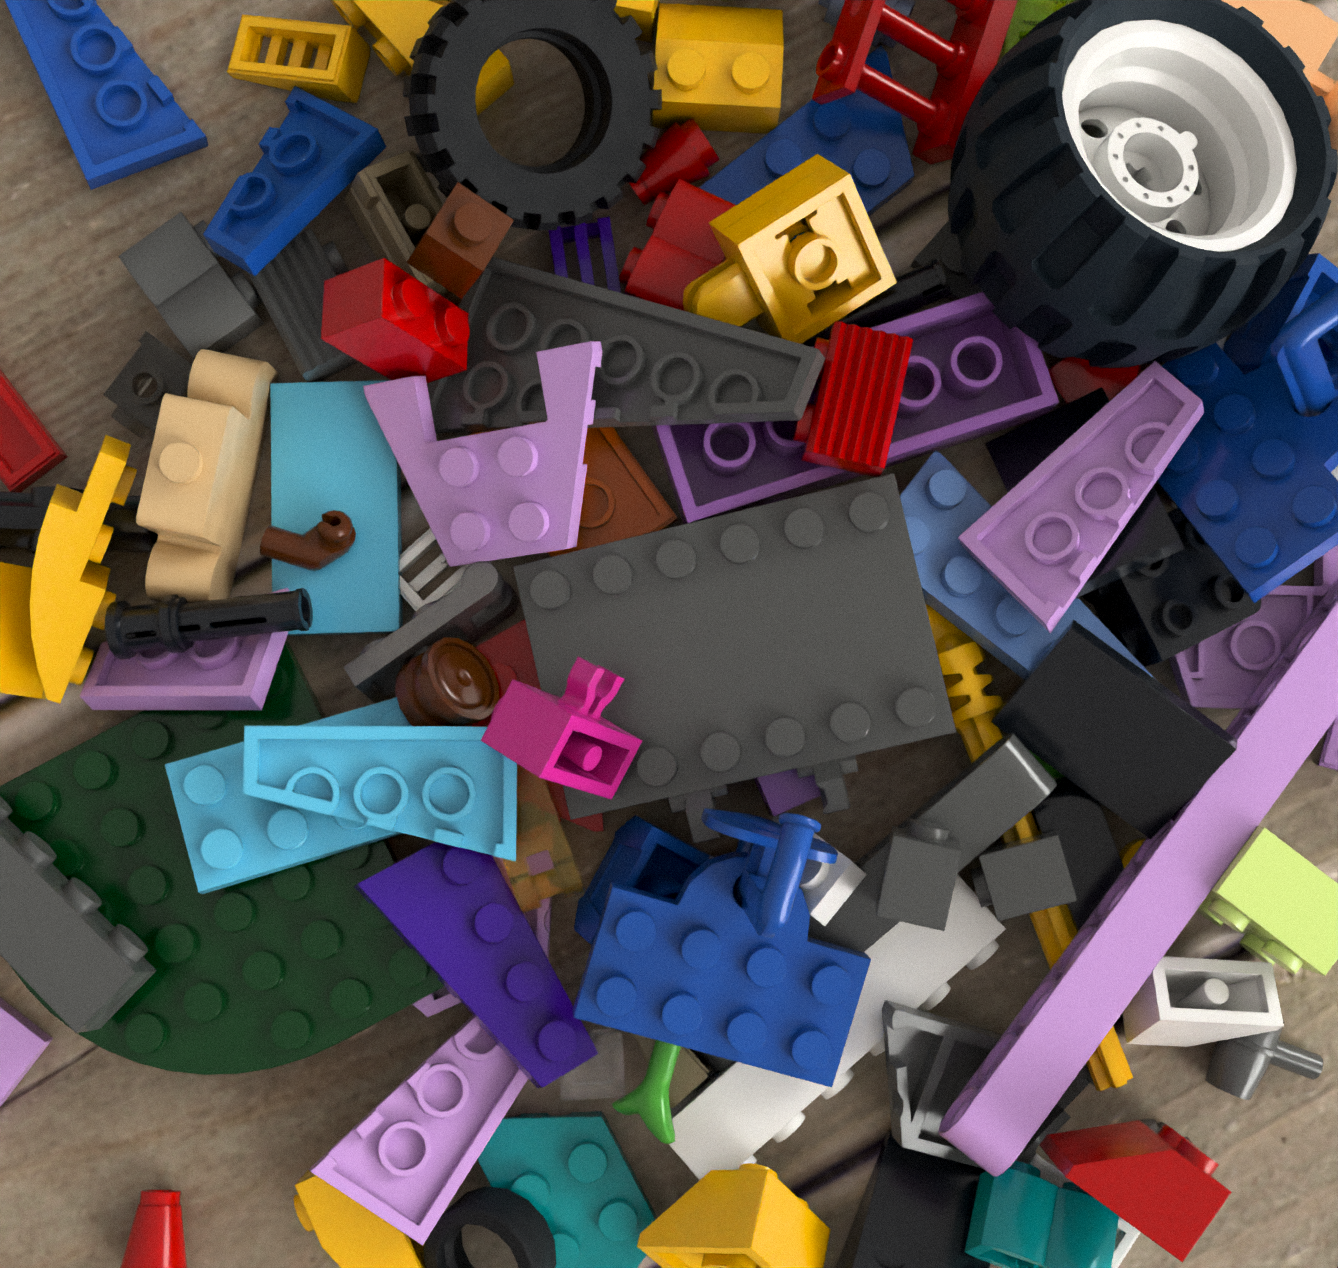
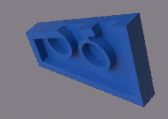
M294 86L285 101L289 113L280 128L269 127L260 141L259 146L264 154L253 172L246 173L237 178L203 233L215 253L253 276H256L294 237L354 180L358 172L366 168L386 148L377 128Z

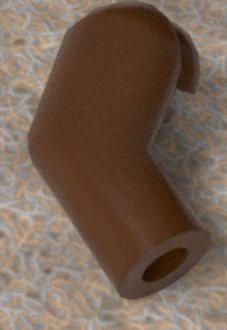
M331 510L323 513V521L303 535L269 525L261 540L260 555L307 570L316 571L348 553L355 541L356 532L350 517L346 513Z

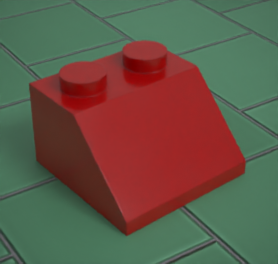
M1140 1120L1047 1134L1039 1145L1066 1178L1182 1263L1232 1193L1212 1176L1219 1164L1167 1124H1164L1158 1134Z

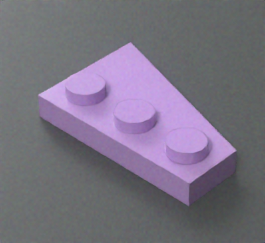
M284 588L271 593L286 592L290 590L288 588ZM289 631L195 641L193 647L183 653L176 654L169 652L166 648L137 651L134 657L122 660L113 655L108 642L105 641L99 647L80 697L92 710H262Z

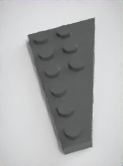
M492 257L483 273L459 304V308L469 313L470 335L467 348V370L427 383L435 433L491 432L546 422L547 413L536 352L589 341H600L602 345L601 366L595 367L591 399L596 400L593 424L588 425L587 428L796 421L802 419L825 357L817 348Z

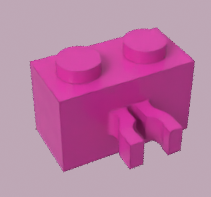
M579 656L569 673L567 687L562 697L512 679L505 695L495 705L491 721L481 739L482 742L539 778L611 800L642 743V740L600 716L605 706L617 694L624 678L605 667L596 666Z

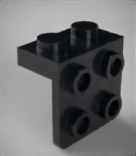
M1178 508L1167 514L1182 541L1183 550L1083 595L1089 603L1093 604L1101 622L1144 667L1169 659L1257 613L1261 608V599L1255 603L1252 602Z

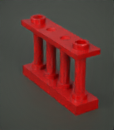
M845 0L832 40L823 49L817 61L816 74L819 78L812 100L823 105L851 95L857 89L917 123L919 133L912 155L930 165L953 158L956 141L966 114L984 81L997 64L1018 0H945L956 7L955 13L958 16L950 41L886 5V0ZM876 30L936 64L938 77L930 100L865 64Z

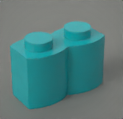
M1014 1161L1004 1173L997 1177L990 1175L987 1171L980 1174L965 1253L1002 1268H1111L1119 1216L1073 1182H1065L1062 1188L1057 1187L1040 1178L1041 1171L1038 1168L1020 1161Z

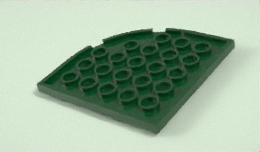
M285 641L262 710H144L0 786V796L12 809V813L7 818L23 834L26 831H30L44 840L57 855L56 860L52 864L68 880L75 877L89 886L102 901V905L97 910L114 927L117 924H122L133 931L148 949V952L143 957L157 971L101 1029L77 1033L101 1048L136 1063L173 1072L201 1075L240 1074L271 1069L313 1056L333 1047L445 987L437 979L438 975L413 948L410 949L392 929L393 926L372 903L369 904L354 887L361 881L398 862L387 839L205 894L198 892L165 764L244 742V726H299L326 718L288 641ZM15 971V973L18 975V977L26 986V988L41 1002V1004L51 1014H53L56 1018H58L65 1025H67L63 1021V1019Z

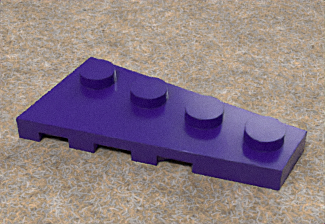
M434 842L354 886L369 904L372 903L393 926L392 929L410 949L413 948L438 975L437 979L455 998L458 997L478 1019L480 1026L536 1088L547 1086L599 1054L581 1019L573 1017V1005L492 855Z

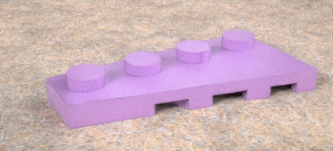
M1154 361L958 537L962 547L1051 634L1204 414L1203 401Z

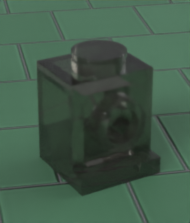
M147 331L138 340L141 346L103 394L118 405L110 416L142 439L149 429L155 433L165 393L187 397L188 381L192 367L191 363ZM155 378L157 381L155 393L148 398H141V394Z

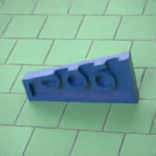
M4 0L91 190L208 146L207 137L193 119L190 120L175 102L173 94L157 74L154 75L135 52L132 43L118 26L115 27L97 5L96 0Z

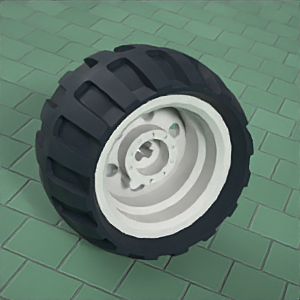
M1075 0L1038 23L997 63L970 106L956 141L951 163L948 218L951 234H957L962 251L960 264L971 285L978 284L985 296L994 305L992 312L1009 329L1017 327L1023 333L1039 342L1037 348L1058 358L1075 357L1089 360L1090 367L1127 368L1141 364H1152L1154 361L1161 363L1206 348L1242 327L1262 311L1297 272L1312 249L1325 222L1331 204L1328 196L1332 191L1338 171L1337 150L1331 148L1328 131L1331 117L1323 96H1316L1310 82L1303 73L1306 66L1290 46L1284 48L1274 36L1263 28V20L1243 6L1236 9L1221 0Z

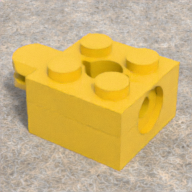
M816 154L709 222L727 260L685 287L683 306L686 312L739 327L756 318L759 326L769 335L802 344L895 285L897 281L850 173ZM800 234V235H798V236L790 243V240H791L795 235Z

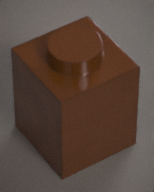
M457 182L406 263L462 299L485 270L514 220Z

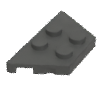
M885 1000L882 1007L892 1137L903 1148L981 1168L940 1136L938 1130L943 1117L1003 1034ZM1086 1064L1015 1161L1028 1163L1036 1154V1149L1045 1136L1056 1133L1071 1118L1064 1109L1089 1083L1094 1085Z

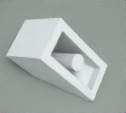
M1163 956L1122 1013L1127 1044L1189 1047L1277 1031L1284 1027L1272 963Z

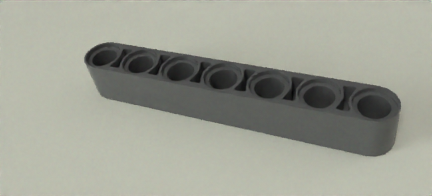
M1009 733L986 750L897 827L907 829L909 820H921L949 828L948 838L958 840L962 849L958 873L1041 803L1053 791L1057 782L1016 735ZM891 832L854 863L867 875L827 925H822L810 915L808 937L865 952L900 922L876 916V901ZM697 1051L716 1073L721 1072L735 1062Z

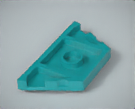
M602 1111L571 1112L569 1115L551 1116L548 1113H521V1116L504 1117L477 1160L491 1187L509 1189L529 1200L545 1218L555 1240V1268H638L646 1256L637 1247L639 1235L658 1217Z

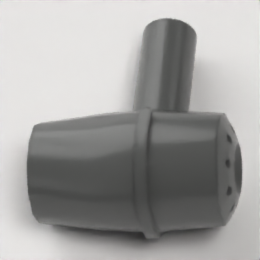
M1282 1027L1277 1031L1217 1041L1205 1080L1231 1095L1250 1100L1270 1064L1314 1080L1322 1072L1323 1059L1318 1054L1279 1040Z

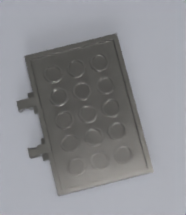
M894 473L513 566L541 690L562 697L567 687L569 673L578 656L596 666L605 667L624 678V681L615 697L605 706L600 716L642 740L612 800L563 785L570 820L668 798L672 813L686 810L694 843L714 840L723 837V834L705 826L701 816L704 808H716L715 797L729 794L728 784L792 769H797L798 778L815 776L816 785L819 787L824 815L839 812L851 807L844 774L859 771L855 755L956 732Z

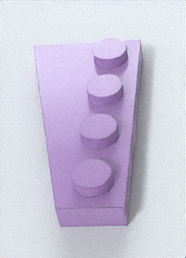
M472 1015L309 1170L423 1245L528 1078L480 1026L478 1019Z

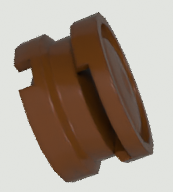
M444 637L430 645L425 653L416 656L401 667L396 676L395 694L401 711L412 726H472L473 723H478L492 714L495 705L499 701V685L494 670L487 659L472 644L459 638Z

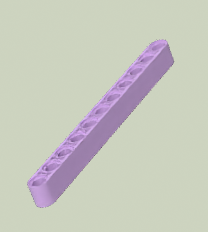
M1338 579L1326 592L1225 730L1238 739L1237 750L1152 839L1146 838L943 1117L938 1130L939 1135L994 1177L1001 1175L1018 1158L1338 716Z

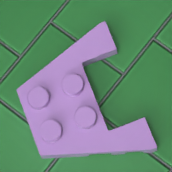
M589 341L536 352L547 413V421L437 441L426 376H411L363 386L365 397L450 567L577 547L587 464H583L587 427L593 424L596 400L591 399L595 367L601 366L602 345L600 341Z
M1338 545L1314 561V586L1280 585L1261 598V608L1257 613L1170 657L1169 662L1181 698L1194 708L1242 709L1326 592L1338 579Z

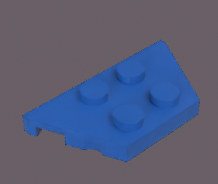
M880 46L867 56L865 64L892 78L887 52ZM856 89L855 93L823 105L810 100L699 188L737 205L814 155L819 154L850 173L868 216H870L909 186L915 175L901 114ZM800 234L795 235V236L790 240V243H791L798 235H800Z

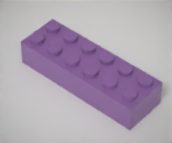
M983 292L870 328L872 330H882L885 333H895L899 336H908L913 339L885 468L933 453L935 450L940 451L1035 420L1047 414L1059 403L1042 351L1037 348L1039 342L1023 333L1017 327L1009 329L992 312L994 305ZM819 379L815 383L808 403L814 404ZM797 420L651 426L684 524L798 497L863 476V474L801 461L805 443L793 441Z

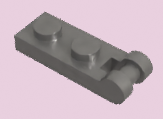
M485 561L475 562L464 571L459 587L439 601L427 603L419 608L413 615L412 620L389 636L369 643L363 648L359 657L344 666V669L354 686L374 703L396 697V676L404 664L416 656L425 653L430 645L444 637L459 638L469 644L473 643L515 612L518 606L517 594L503 580L502 575L491 563Z

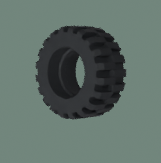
M452 0L447 5L439 8L427 22L430 27L423 37L416 40L410 54V58L414 60L411 75L404 77L403 97L409 98L410 116H406L404 119L408 136L415 137L420 150L416 154L417 159L424 171L432 173L440 183L437 188L446 197L449 196L456 183L459 182L512 218L514 221L510 227L537 231L557 230V226H576L592 220L593 212L598 209L609 210L623 198L622 191L620 190L625 183H636L647 167L639 160L643 149H654L660 129L649 125L651 110H662V89L650 90L648 72L658 69L652 50L640 51L635 38L643 31L631 15L622 18L618 16L613 10L617 0ZM520 39L541 40L557 48L566 56L576 70L584 93V118L576 141L562 158L542 166L520 165L498 154L486 139L476 112V86L484 63L500 47Z

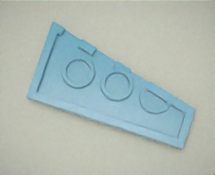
M244 726L243 794L516 862L517 763L481 741L487 727Z

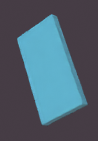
M390 380L270 383L271 525L303 535L323 521V513L338 510L350 517L356 532L355 541L348 553L320 570H307L272 559V592L288 588L290 591L304 588L307 590L312 603L313 621L309 630L289 631L287 636L393 633L403 626L402 595L400 594V575L402 576V572H400L399 562L400 554H402L401 468L365 397L363 388L365 385Z

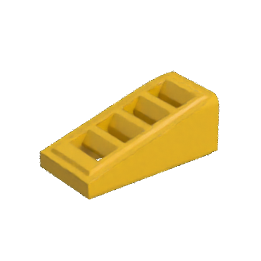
M242 14L227 73L232 78L289 91H292L294 86L316 97L357 103L370 57V46L349 25ZM264 37L271 38L265 63H258ZM290 42L293 43L288 65L284 66L283 64L288 44ZM316 48L318 49V52L316 55L313 69L309 68V64L311 61L313 49Z

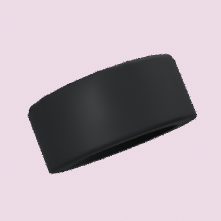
M484 1186L466 1192L440 1217L423 1247L425 1268H474L463 1248L461 1230L466 1224L483 1226L500 1236L510 1247L518 1268H555L556 1266L555 1240L545 1218L529 1200L505 1188Z

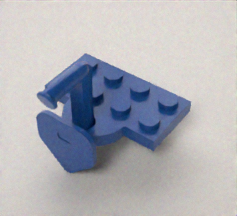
M1338 285L1278 330V335L1270 347V354L1274 362H1269L1244 375L1215 342L1206 348L1168 361L1162 365L1164 369L1203 401L1204 414L1156 482L1253 603L1338 545V481L1331 474L1338 466ZM1320 337H1322L1335 356L1327 364L1317 341Z
M704 808L701 820L705 826L719 833L739 839L736 852L717 856L704 862L687 877L676 900L622 884L610 883L573 1006V1017L832 1087L871 958L864 952L808 937L810 914L799 884L807 859L835 864L838 852L832 845L813 837L814 833L820 831L821 824L817 820L803 815L782 813L779 815V823L752 814ZM734 883L737 887L738 902L733 897Z

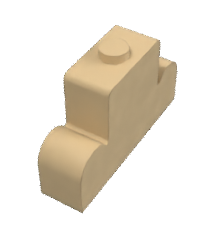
M201 349L197 353L191 367L187 397L165 393L163 396L136 516L137 525L158 534L157 542L154 544L149 557L145 576L146 595L151 600L161 602L163 597L175 594L179 597H185L188 603L230 598L271 412L270 383H277L279 375L266 361Z

